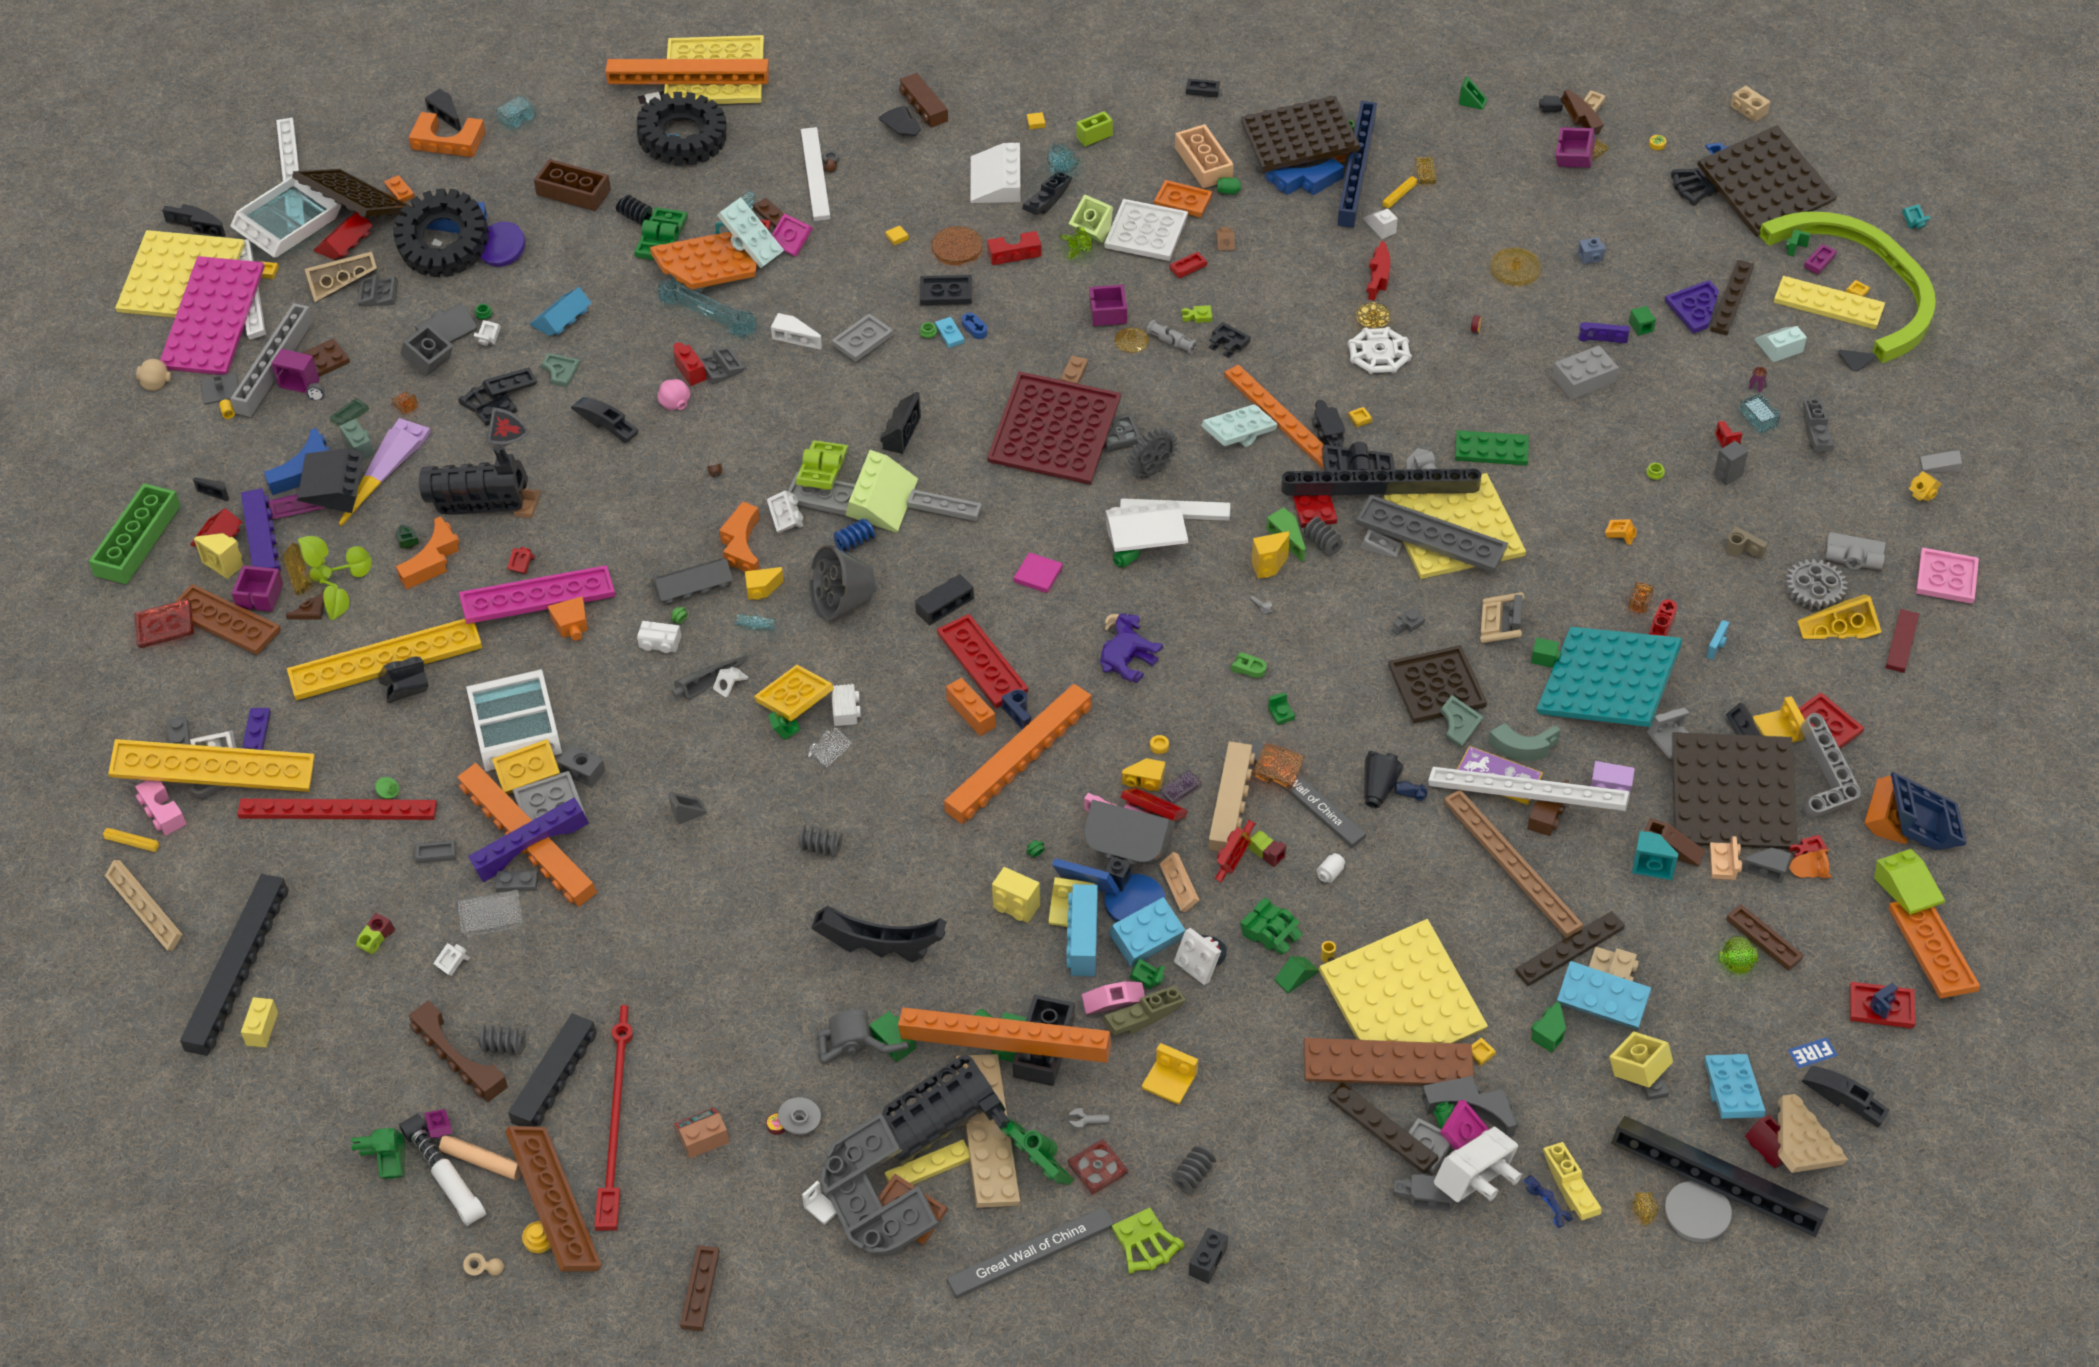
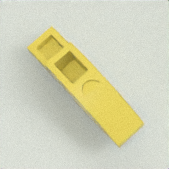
M1561 1142L1543 1148L1551 1173L1570 1210H1575L1581 1221L1600 1215L1602 1208L1582 1179V1171L1565 1144Z

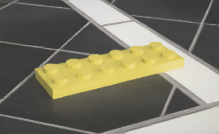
M1786 276L1782 277L1773 302L1875 330L1885 306V302Z

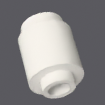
M1336 853L1329 855L1316 870L1318 878L1323 882H1333L1344 869L1345 860Z

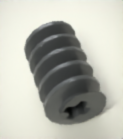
M1320 517L1313 518L1304 529L1305 536L1329 556L1338 552L1343 545V542L1340 540L1341 535L1336 534V531L1331 529L1329 525H1326L1324 521H1321Z
M803 825L798 842L803 851L808 848L809 852L816 850L818 854L823 852L824 855H829L831 853V856L836 857L840 852L843 836L841 834L837 838L836 831L829 836V830L827 829L822 834L821 828H818L817 832L814 833L813 826L810 827L809 831H806V825Z
M486 1025L482 1026L479 1037L482 1051L487 1052L490 1049L492 1053L498 1050L501 1054L506 1051L510 1055L514 1052L516 1055H521L526 1042L525 1030H523L522 1035H519L518 1028L511 1034L510 1027L503 1033L502 1027H499L498 1031L495 1032L494 1026H491L489 1031H487Z
M1194 1146L1182 1161V1164L1172 1174L1175 1185L1184 1193L1191 1195L1193 1193L1192 1188H1197V1182L1203 1180L1202 1175L1206 1176L1208 1174L1207 1169H1212L1213 1165L1211 1162H1216L1214 1154L1203 1146Z

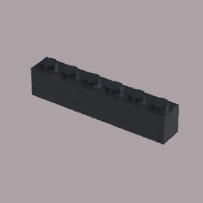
M571 1013L508 1112L512 1124L537 1127L543 1123L546 1111L553 1107L558 1092L563 1091L569 1075H573L577 1062L585 1056L587 1046L596 1038L597 1032L593 1021Z

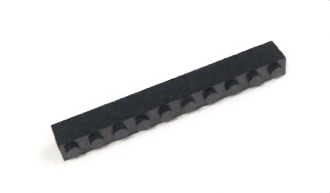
M266 874L260 875L180 1039L185 1052L208 1056L211 1049H214L216 1038L219 1032H222L224 1029L225 1019L232 1012L233 1002L235 998L239 997L243 982L248 979L251 965L256 962L257 952L264 945L267 931L271 930L273 919L280 912V904L283 898L285 899L288 895V887L284 878Z
M1624 1116L1618 1124L1611 1142L1614 1146L1814 1237L1817 1236L1829 1210L1826 1206L1627 1116Z

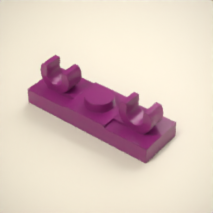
M298 494L269 500L273 519L326 507L297 501Z

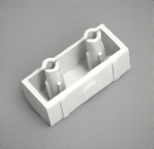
M1492 1127L1445 1157L1434 1180V1184L1456 1202L1461 1201L1476 1190L1489 1201H1492L1499 1190L1488 1182L1500 1174L1513 1185L1517 1184L1521 1179L1522 1173H1519L1510 1166L1518 1144L1498 1128Z

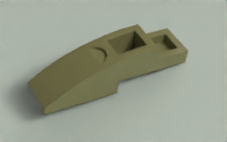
M1176 985L1141 997L1140 1002L1105 1015L1103 1022L1113 1036L1126 1031L1130 1035L1163 1019L1183 1005L1186 999Z

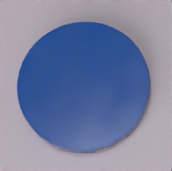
M1131 874L1123 892L1119 891L1117 896L1105 893V908L1108 915L1115 922H1118L1163 897L1165 898V893L1161 885L1151 877Z

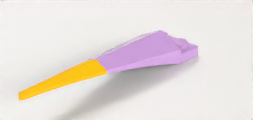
M400 418L397 420L392 429L388 430L358 486L352 513L344 512L339 521L340 526L350 518L364 500L401 463L423 445L431 433L430 428Z

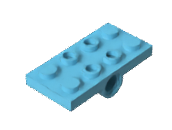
M1705 1055L1704 1063L1710 1080L1711 1100L1717 1103L1721 1119L1765 1117V1108L1748 1055Z

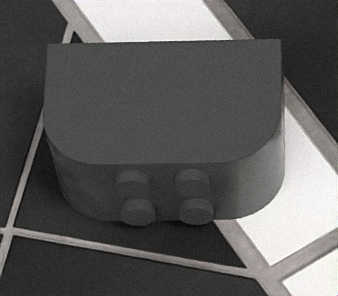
M1092 799L1084 835L1087 843L1093 849L1103 852L1104 857L1110 859L1112 856L1116 858L1121 857L1124 858L1123 860L1138 866L1139 862L1154 864L1166 856L1176 822Z

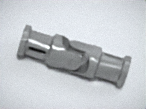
M1152 320L1147 326V334H1152L1158 337L1159 340L1177 349L1181 348L1190 355L1198 347L1196 340L1186 338V335L1168 326L1159 325L1155 320Z

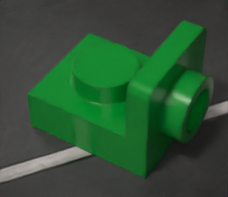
M1286 692L1275 694L1268 698V711L1277 726L1295 720V714L1287 702Z
M775 711L768 715L773 730L784 740L800 731L797 719L789 721L783 716L780 717Z

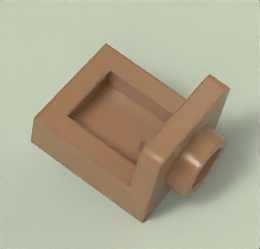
M1220 227V230H1216L1218 250H1234L1235 238L1233 229H1230V227Z

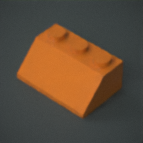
M1891 775L1879 778L1875 785L1864 824L1876 836L1907 844L1908 838L1903 835Z

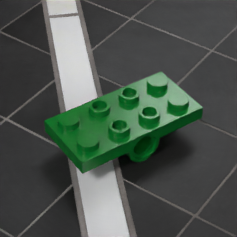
M655 207L650 219L643 222L642 236L634 251L635 257L655 260L650 253V247L677 242L688 218L687 212Z
M1008 1118L1010 1120V1123L1007 1124L1008 1127L1005 1129L1002 1127L1000 1130L1009 1138L1011 1136L1015 1140L1014 1144L1021 1151H1026L1029 1154L1028 1158L1036 1166L1039 1165L1044 1169L1042 1172L1046 1177L1058 1184L1062 1182L1070 1185L1074 1178L1054 1159L1058 1150L1056 1142L1035 1130L1027 1132L1018 1122Z

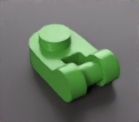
M1242 652L1238 653L1236 662H1233L1230 667L1234 673H1243L1254 678L1264 676L1267 668L1265 661Z

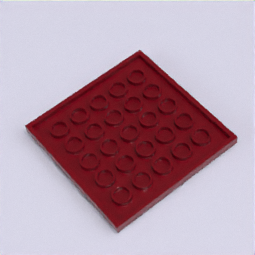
M1019 371L987 461L1091 485L1121 400V393Z

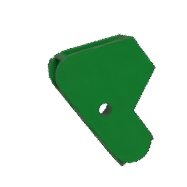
M383 1128L374 1130L370 1136L351 1137V1142H353L351 1144L352 1151L359 1150L361 1157L377 1155L380 1178L391 1179L405 1176V1139L398 1130Z

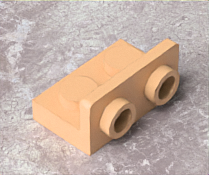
M1732 836L1731 843L1710 842L1711 878L1736 880L1738 872L1742 870V861L1738 860L1741 846L1737 844V837Z

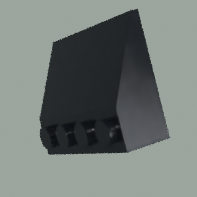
M344 448L306 453L297 501L352 513L357 497L363 452Z

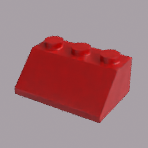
M356 212L345 219L313 250L333 260L338 257L342 259L349 253L347 250L350 247L353 249L360 243L358 241L360 237L363 239L370 233L369 229L373 225L367 218L361 217Z

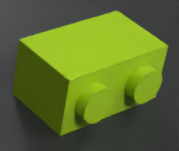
M1105 111L1076 122V138L1084 147L1113 136V120Z

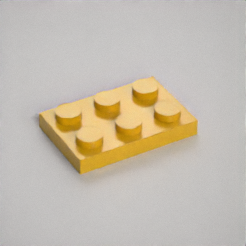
M548 739L492 758L502 790L507 795L513 793L515 788L560 774Z

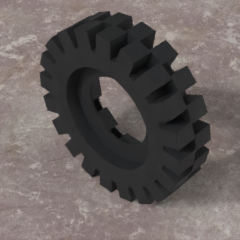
M673 92L674 98H671L668 93L660 95L661 101L654 97L649 100V104L645 103L641 107V111L637 115L638 143L640 146L642 145V150L646 154L650 152V157L655 160L661 157L662 163L670 164L671 160L675 159V165L683 166V161L687 160L689 165L697 164V158L703 163L709 160V155L715 157L719 153V149L722 150L725 145L726 116H724L722 108H718L716 102L713 100L708 102V97L700 95L695 99V93L687 92L684 98L682 97V92ZM673 119H690L698 124L700 131L698 135L692 134L687 136V138L680 139V136L669 135L668 137L664 132V126Z
M445 188L436 189V196H433L429 190L422 193L424 200L421 201L418 196L411 199L410 202L413 207L405 204L401 209L403 216L397 215L395 220L397 227L393 228V235L401 257L413 271L416 269L419 274L425 276L429 271L431 277H440L441 271H443L445 277L453 276L454 268L461 273L467 270L464 263L467 262L472 266L478 261L475 254L482 256L485 247L483 244H488L489 236L487 233H489V228L482 209L474 199L471 200L470 195L464 192L460 195L459 191L455 189H450L447 194ZM441 218L455 221L460 228V234L456 241L443 249L432 248L425 243L424 231L431 222Z

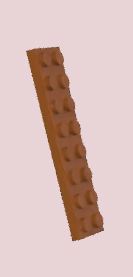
M1304 1038L1303 1040L1304 1081L1429 1085L1473 1076L1472 1044Z
M509 1126L505 1133L560 1271H598L602 1266L546 1127Z

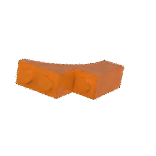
M742 502L719 530L721 542L727 546L723 551V555L727 559L729 567L738 568L744 573L745 571L760 570L759 560L748 547L750 533L760 520L759 509L746 502Z
M441 516L434 519V532L425 548L413 558L396 566L398 577L406 590L447 572L445 566L448 564L446 557L459 551L458 544L460 541L457 534L452 533L450 524L444 522Z

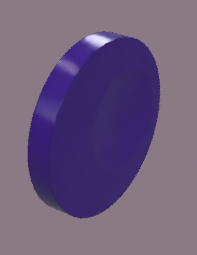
M498 222L488 227L489 233L487 234L489 240L488 244H483L485 251L480 256L486 264L494 267L506 266L516 261L522 255L526 246V238L520 227L511 222Z

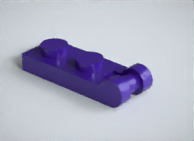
M1583 322L1580 324L1581 332H1579L1578 339L1583 342L1598 340L1627 343L1630 326Z

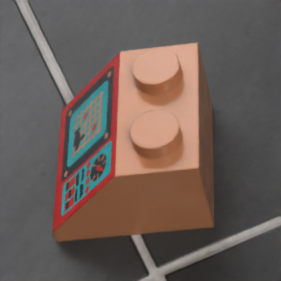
M714 1107L674 1123L689 1159L729 1143L727 1129L719 1112Z

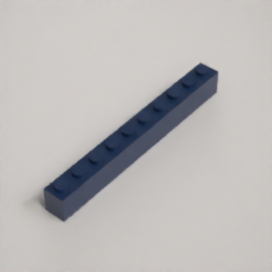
M1361 101L1354 132L1360 144V151L1350 153L1339 206L1338 226L1355 227L1376 120V102Z

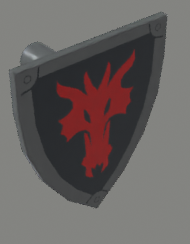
M492 408L487 443L510 444L530 433L525 423L515 414L507 410Z

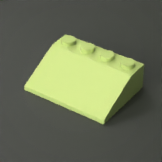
M869 450L850 497L846 516L857 520L867 519L872 525L898 533L907 509V500L912 489H915L918 478L887 455Z

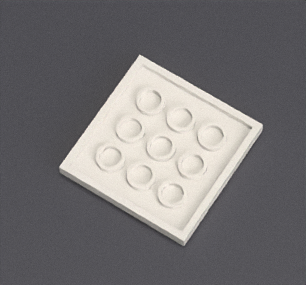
M1123 199L1104 243V248L1170 261L1187 220L1188 211Z

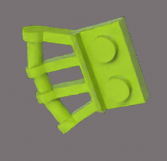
M1150 1207L1112 1225V1231L1125 1250L1129 1274L1139 1270L1152 1271L1162 1263L1167 1264L1178 1250L1181 1251L1185 1247L1182 1240L1172 1236L1163 1229L1161 1222L1158 1221ZM1157 1236L1171 1244L1166 1251L1161 1247L1156 1238ZM1150 1241L1158 1256L1150 1257L1143 1243ZM1136 1247L1144 1261L1133 1262L1131 1249Z

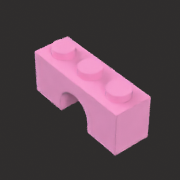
M146 780L135 786L138 792L135 797L140 805L144 804L146 806L144 811L148 818L153 817L154 820L152 822L157 831L161 830L166 836L187 825L182 812L174 801L161 805L169 800L167 791L161 781Z

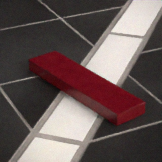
M1900 609L1885 668L1905 673L1919 613Z

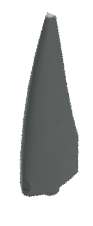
M743 656L720 662L674 682L676 689L672 690L674 697L682 694L686 699H689L703 692L715 683L720 669L736 668L746 661L748 657Z

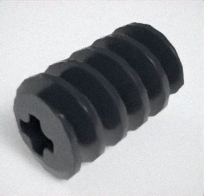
M625 195L616 204V211L641 224V226L644 220H649L652 215L651 206L642 203L631 195Z

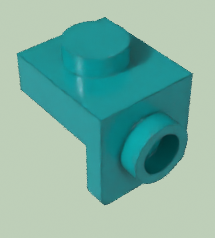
M1919 204L1902 210L1910 229L1914 227L1917 229L1923 228L1931 219L1930 215L1924 216Z

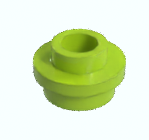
M1652 463L1647 467L1646 474L1649 478L1658 480L1663 478L1665 470L1660 463Z

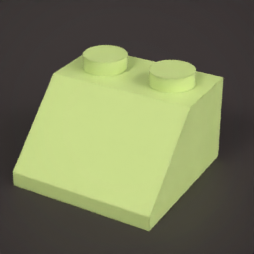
M1084 194L1068 224L1076 232L1103 243L1111 229L1113 207Z

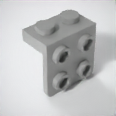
M1685 707L1677 710L1674 709L1664 714H1657L1654 716L1651 726L1647 731L1670 759H1672V733H1688L1683 727L1689 714Z

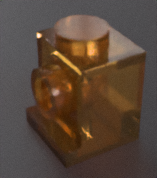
M1636 581L1629 600L1628 609L1646 614L1653 596L1654 586Z

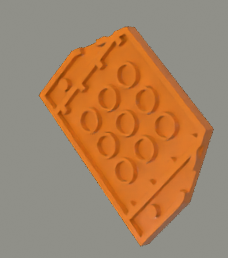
M731 232L650 247V253L661 271L666 275H673L676 277V281L685 284L690 289L755 277L757 262L750 257L745 249L740 251L732 245L731 237L733 235Z

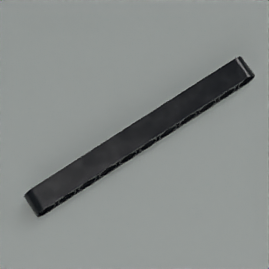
M1478 469L1288 471L1282 475L1281 491L1288 496L1475 493L1480 489L1482 474Z

